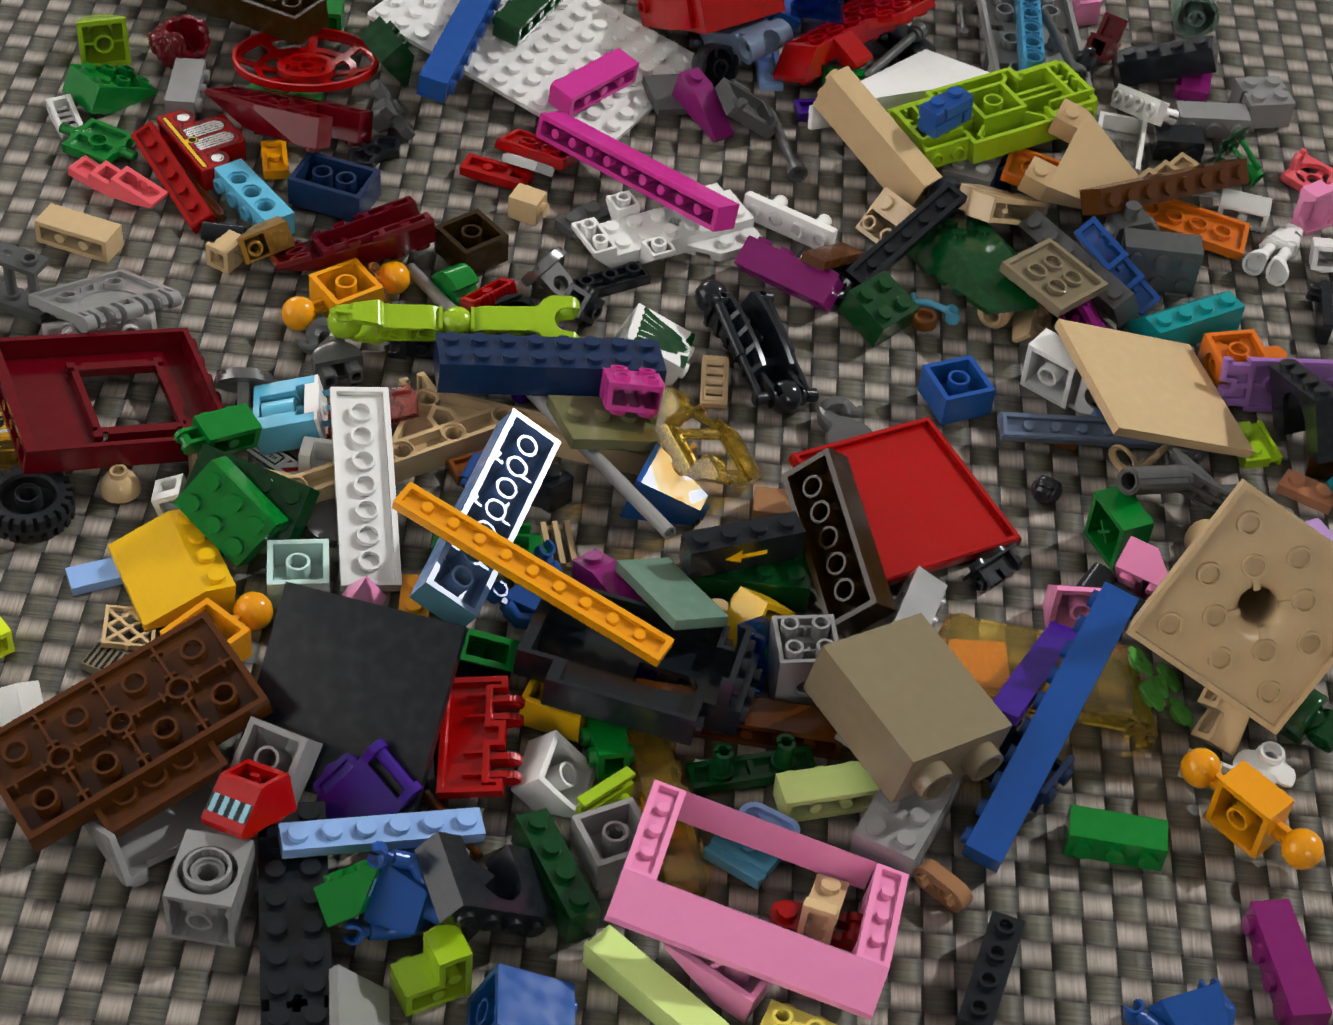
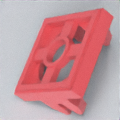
M1301 148L1299 153L1296 152L1289 168L1281 174L1279 181L1300 192L1303 186L1311 184L1307 179L1323 181V178L1327 177L1326 184L1332 183L1333 168L1309 156L1308 150ZM1310 168L1317 173H1306L1302 169Z

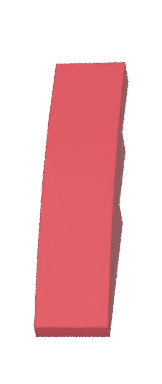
M84 155L68 167V175L111 198L132 205L152 209L168 196V191L128 166L121 170L107 160L99 164Z

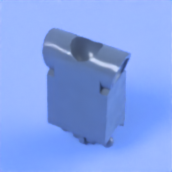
M763 17L709 34L698 33L701 38L696 39L694 45L700 48L702 45L712 42L725 44L733 48V53L738 56L739 63L752 64L791 41L793 31L788 22L783 19L776 18L769 21L768 18Z

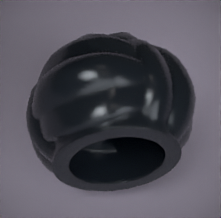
M1045 475L1036 478L1031 486V493L1034 499L1041 505H1050L1058 501L1063 492L1060 482Z

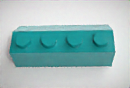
M1230 291L1207 295L1131 319L1123 326L1130 333L1194 345L1202 342L1204 333L1238 330L1245 305Z

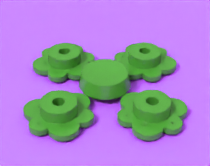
M1128 647V661L1131 667L1136 672L1145 673L1150 677L1139 684L1140 695L1144 703L1148 707H1154L1158 712H1161L1166 706L1164 700L1168 699L1171 705L1169 712L1172 718L1183 726H1194L1193 714L1185 707L1184 703L1173 696L1169 698V688L1175 693L1182 689V684L1177 679L1175 672L1169 669L1164 662H1160L1156 667L1157 677L1152 676L1154 674L1151 668L1152 664L1145 657L1143 651L1138 647Z

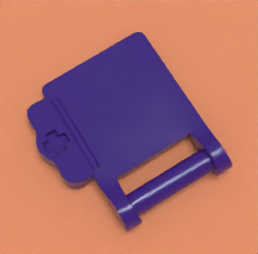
M383 738L372 743L359 759L353 754L345 753L337 761L327 764L322 775L313 785L315 792L320 796L316 802L325 801L326 816L329 819L398 814L424 790V787L419 781L414 782L387 750L389 745ZM376 758L404 790L399 797L396 796L370 764Z

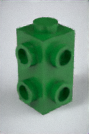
M585 716V727H580V742L582 747H587V764L589 768L593 767L597 780L607 779L626 766L630 768V764L635 762V751L633 744H628L627 728Z

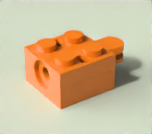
M1254 329L1204 333L1197 357L1218 390V385H1228V382H1221L1219 380L1224 356L1233 357L1234 362H1248V357L1287 358V353L1279 346L1264 347Z

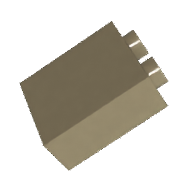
M922 613L822 646L803 688L891 803L917 793L924 801L934 799L946 791L954 779L967 774L972 781H980L991 775L1003 762L1004 757L999 752V748L1010 731L1012 724Z

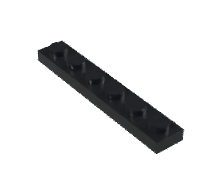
M949 181L946 182L846 269L844 277L858 286L880 272L888 271L966 203L967 195Z

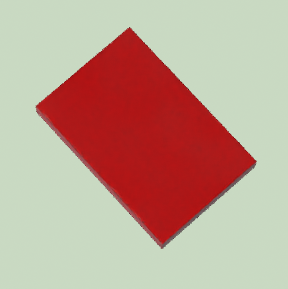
M519 128L496 139L494 147L552 166L561 171L580 161L537 138L536 134Z

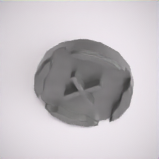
M561 246L555 248L532 271H528L521 278V282L528 288L537 280L549 295H564L571 282L573 283L571 276L558 262L567 254ZM554 279L561 280L564 283L565 289L558 290L554 286Z
M232 367L226 369V374H223L222 371L216 374V386L221 390L237 393V405L247 403L250 409L251 394H254V386L273 383V376L270 372L267 371L263 375L260 374V370L252 367Z

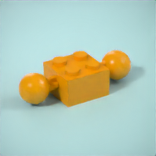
M356 257L309 274L310 300L303 296H295L284 303L281 310L282 320L291 330L304 331L312 321L316 320V315L322 313L325 317H328L329 309L334 306L368 300H382L384 302V293L398 295L408 288L411 278L410 272L403 263L388 261L379 267L376 277H374Z
M251 591L244 593L236 600L233 607V615H231L207 597L160 630V636L206 610L243 662L253 655L251 631L261 630L270 623L273 617V605L266 595Z
M1195 748L1184 755L1180 764V772L1185 782L1194 788L1205 789L1211 787L1214 790L1204 819L1250 857L1256 859L1278 841L1281 843V854L1284 861L1292 868L1309 870L1320 863L1324 855V845L1318 834L1307 828L1292 830L1285 824L1295 800L1284 790L1277 787L1263 776L1260 771L1244 760L1223 775L1221 761L1213 751L1206 748Z

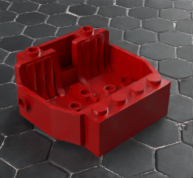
M638 0L637 4L642 25L645 27L682 30L701 34H709L786 11L784 0Z

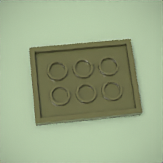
M548 395L546 406L570 449L652 451L655 444L658 443L667 452H679L681 441L664 414L663 416L654 415V418L651 419L637 416V413L630 412L619 416L610 414L609 410H605L600 397Z

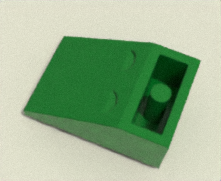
M82 62L81 64H70L62 92L65 94L70 93L72 99L91 114L111 115L156 95L158 89L152 86L147 78L136 74L135 69L130 66L121 65L120 67H113L105 63L97 66Z

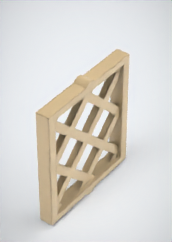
M106 604L100 647L124 649L127 651L136 650L150 642L145 638L148 634L151 633V641L155 639L156 628L139 633L134 628L141 625L133 606ZM115 612H122L126 614L119 616ZM109 615H111L114 620L108 623ZM132 616L137 621L130 625L125 619ZM120 623L125 628L117 631L112 626ZM107 629L112 633L108 637H106ZM128 631L135 635L129 640L123 636ZM115 638H118V639H120L122 642H114V641H111V640H113V639H115ZM140 639L145 644H137L134 642Z

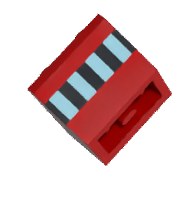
M246 759L221 772L202 813V824L241 840L255 837L260 830L269 825L282 822L285 816L297 810L289 773L250 759Z

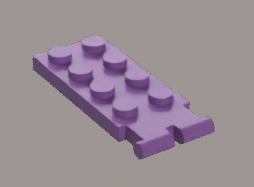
M1224 356L1219 380L1221 382H1228V385H1218V392L1227 406H1240L1241 410L1246 412H1272L1270 365L1279 364L1283 359H1295L1333 388V360L1248 357V362H1234L1233 357Z

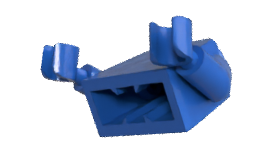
M546 540L543 543L547 553L543 551L541 545L535 548L534 555L563 572L558 560L554 561L552 557L556 552V546L553 541ZM501 580L496 581L492 585L493 588L490 589L486 599L493 604L499 603V609L503 613V617L508 619L515 628L527 629L541 598L519 584H516L509 590L505 582Z
M374 842L372 844V851L381 855L367 854V863L372 868H381L364 917V921L368 922V924L363 926L357 919H349L345 923L346 929L358 930V933L355 935H344V941L348 945L359 944L363 937H367L368 940L410 938L426 929L430 923L440 924L416 854L397 849L388 851L387 845L384 842Z
M1212 978L1208 986L1203 980H1199L1197 989L1162 999L1148 1007L1149 1011H1145V1003L1141 999L1134 1000V1010H1131L1127 1005L1123 1007V1019L1130 1025H1234L1236 1013L1234 1004L1224 994L1220 981L1216 978Z

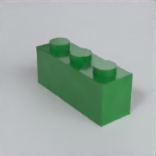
M1070 805L1064 825L1063 855L1079 859L1103 861L1115 865L1121 864L1138 867L1145 870L1161 871L1168 853V820Z

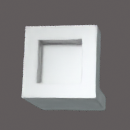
M304 436L298 454V473L333 462L332 440Z
M39 680L15 683L0 688V727L43 703Z

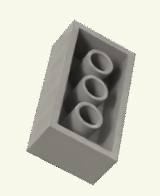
M964 776L954 779L946 791L928 801L922 800L917 793L891 803L881 789H879L853 833L850 853L909 874L907 882L909 884L913 877L914 869L920 865L956 801Z

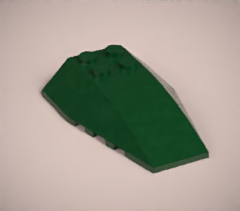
M970 216L967 219L960 220L947 218L908 253L924 274L929 277L935 275L937 282L942 286L949 284L953 287V293L958 296H967L966 301L986 315L1037 309V301L999 271L1001 263L1017 255V253L985 221Z

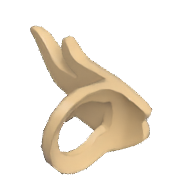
M1120 444L1113 445L1109 449L1108 455L1112 464L1120 472L1122 468L1127 466L1117 457V450L1125 452L1130 457L1132 466H1150L1169 449L1170 445L1163 444L1139 461L1127 447Z

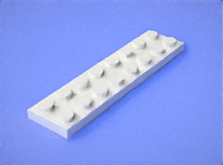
M330 387L340 592H344L349 584L365 576H368L381 591H400V587H402L398 515L397 511L392 509L393 500L396 498L389 387Z

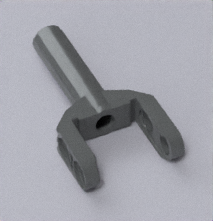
M1170 445L1169 450L1166 451L1164 460L1159 462L1160 465L1127 466L1122 468L1117 476L1118 488L1125 495L1180 493L1199 506L1214 513L1237 484L1219 485L1199 465L1205 458L1207 451Z

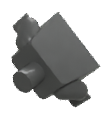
M1134 200L1126 203L1125 210L1109 213L1103 225L1119 244L1124 227L1160 231L1154 218L1151 215H1147L1141 204Z

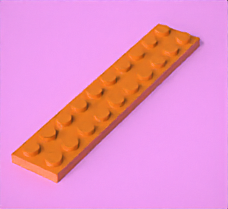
M1029 149L1009 153L1000 180L1013 186H1019L1034 155L1057 167L1061 160ZM1178 199L1141 206L1147 215H1151L1154 218L1160 231L1202 235L1203 250L1241 261L1251 224Z

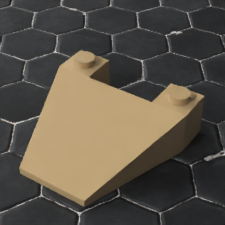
M1065 98L1047 133L1069 143V146L1058 167L1034 155L1017 190L1038 201L1082 209L1079 190L1135 179L1138 177V174L1091 113Z

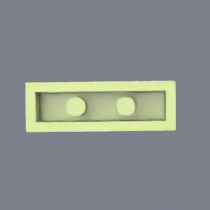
M848 761L843 764L821 765L809 769L788 770L776 773L772 794L778 811L793 818L796 822L865 812L880 788L859 761Z

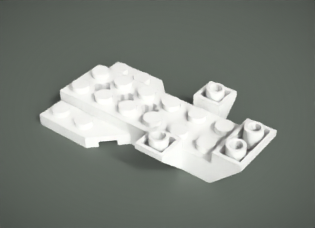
M718 183L709 184L706 187L740 204L734 229L712 232L666 206L640 213L641 205L629 190L606 196L611 221L599 224L596 218L592 217L571 223L572 230L591 255L609 268L637 261L643 265L683 253L696 255L697 252L710 255L711 260L721 262L736 258L749 235L756 239L761 236L754 228L755 218L730 189L724 191Z

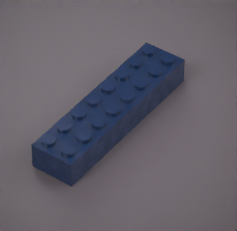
M451 331L436 333L433 365L437 393L600 397L603 367L611 368V365H623L632 371H639V368L654 369L656 373L660 374L665 384L667 370L658 340L648 338L631 340L621 337L602 339L593 336L573 338L565 335L544 337L537 334L515 336L508 333L486 335L480 332L458 334Z

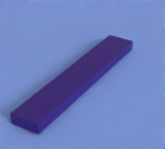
M1051 621L994 697L993 702L1010 721L1012 726L1018 725L1035 701L1039 691H1042L1047 683L1045 681L1053 665L1059 667L1064 660L1059 657V654L1067 639L1072 642L1074 641L1077 633L1072 631L1073 628Z

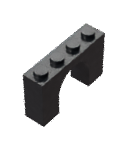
M1283 359L1279 364L1270 365L1273 426L1283 435L1302 432L1306 427L1307 455L1318 464L1333 461V388L1295 359Z
M438 831L414 850L440 924L454 925L458 928H475L481 931L503 932L507 935H524L528 938H533L543 934L546 931V927L557 920L531 848L508 844L485 862L487 870L495 875L496 895L489 891L478 878L461 835Z

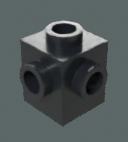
M571 282L564 296L576 297L580 302L579 314L573 321L580 325L582 321L592 325L599 318L603 310L602 307L605 304L604 300L597 297L599 291L587 284L582 288Z

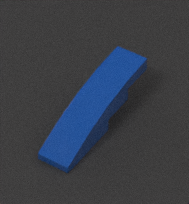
M1095 216L1074 232V235L1087 253L1135 294L1140 310L1139 316H1143L1161 301L1162 298L1144 279V274L1128 258L1129 254Z

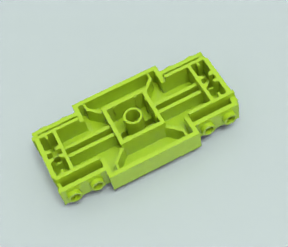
M1054 60L1016 72L1011 67H1007L925 91V98L892 107L886 111L935 168L967 159L972 164H976L1059 139L1047 132L1065 98L1087 109L1095 120L1099 100L1094 94L1095 88L1090 87L1066 62ZM958 85L971 93L973 96V106L971 107L972 117L970 120L934 139L918 128V119L920 117L919 105L930 100L933 96H938L947 91L952 86Z

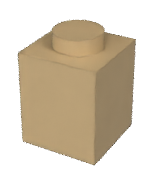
M519 183L508 197L509 218L536 226L542 217L545 218L548 214L547 191Z

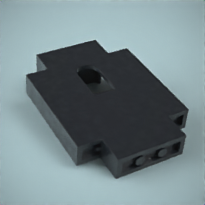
M588 587L675 639L668 653L660 664L655 667L541 598L516 650L513 674L544 683L541 704L691 746L695 734L701 735L703 728L735 737L739 724L745 726L750 707L746 705L752 706L756 687L759 686L763 671L762 668L758 667L760 654L754 653L756 641L751 640L754 627L741 624L735 648L732 647L733 640L728 639L730 626L728 625L724 627L673 630L647 603ZM641 667L687 680L695 686L696 691L689 695H681L634 682L633 680L638 668Z

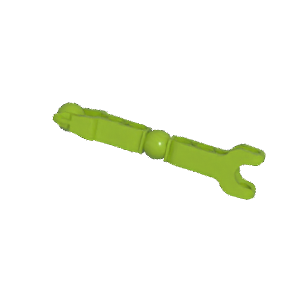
M550 295L537 306L471 307L470 313L466 308L459 306L449 307L443 312V306L384 303L382 300H368L341 304L330 308L327 326L331 335L336 338L375 345L383 344L384 341H435L436 333L449 331L458 334L480 332L486 335L508 333L515 336L537 334L544 337L565 335L579 338L576 332L563 330L557 324L562 321L575 319L580 311V302L573 296Z

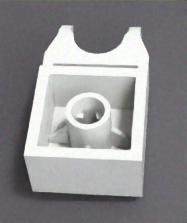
M1046 328L1028 344L1020 385L1063 409L1070 407L1079 413L1091 415L1095 408L1092 403H1096L1060 336Z

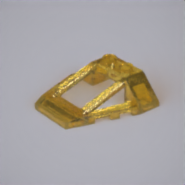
M666 386L663 389L655 430L660 438L658 440L659 445L670 455L673 461L671 466L679 476L684 475L697 481L722 484L730 488L751 485L764 477L737 431L718 417L714 421L705 415L707 413L706 409L700 404L696 407L692 406L689 403L690 397L684 392L671 386ZM692 417L709 429L679 427ZM685 439L720 440L737 470H727L721 459L707 453L699 460H696Z

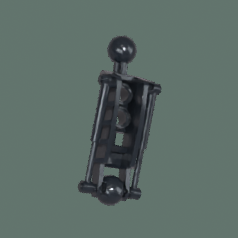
M709 279L701 282L695 290L694 299L697 306L705 312L703 324L714 331L713 335L721 339L723 347L731 353L734 363L739 364L741 375L746 378L750 389L754 391L751 397L752 404L754 406L767 405L769 409H773L777 413L788 415L796 412L806 402L818 401V390L809 387L794 355L793 345L773 304V293L752 291L739 305L732 293L727 292L725 286L719 281Z

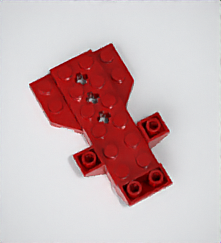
M851 0L837 7L836 18L785 43L774 70L773 78L783 80L785 83L798 82L800 85H808L813 83L815 78L823 75L821 67L828 65L829 61L834 58H838L840 66L848 65L852 70L864 67V63L873 59L871 52L863 43L876 40L885 32L896 30L898 25L910 23L914 17L926 15L928 10L936 6L935 0Z

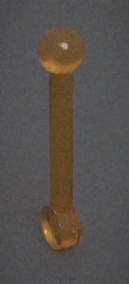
M371 262L369 270L374 273L375 278L384 287L385 302L392 304L378 271L379 265L376 262Z

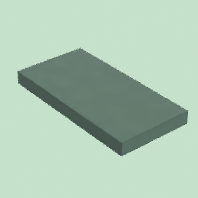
M668 557L616 560L614 570L673 630L727 626L729 616Z

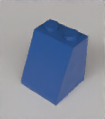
M498 963L468 998L467 1025H575V1015L578 1009V1001L575 999V984Z

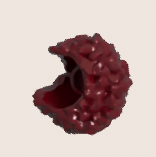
M193 15L173 16V18L166 19L162 24H158L155 29L147 33L152 53L157 55V59L163 66L170 67V69H173L176 57L205 59L210 47L209 27L204 20L195 18Z

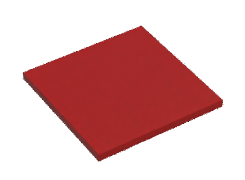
M929 417L790 454L788 462L794 468L827 447L848 457L888 585L905 581L918 566L931 573L989 555L1001 545L1007 548L1017 543L1018 546L1022 540Z

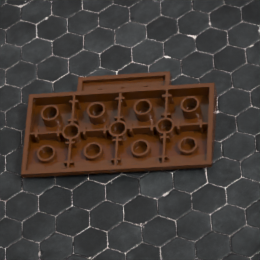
M206 610L0 727V795L36 853L95 818H98L105 829L115 834L116 838H119L218 779L220 773L229 769L230 765L217 746L245 730L251 716L262 720L272 714L273 710L268 697Z

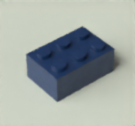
M308 152L287 179L289 204L350 222L354 221V215L371 209L381 195V170L321 153Z

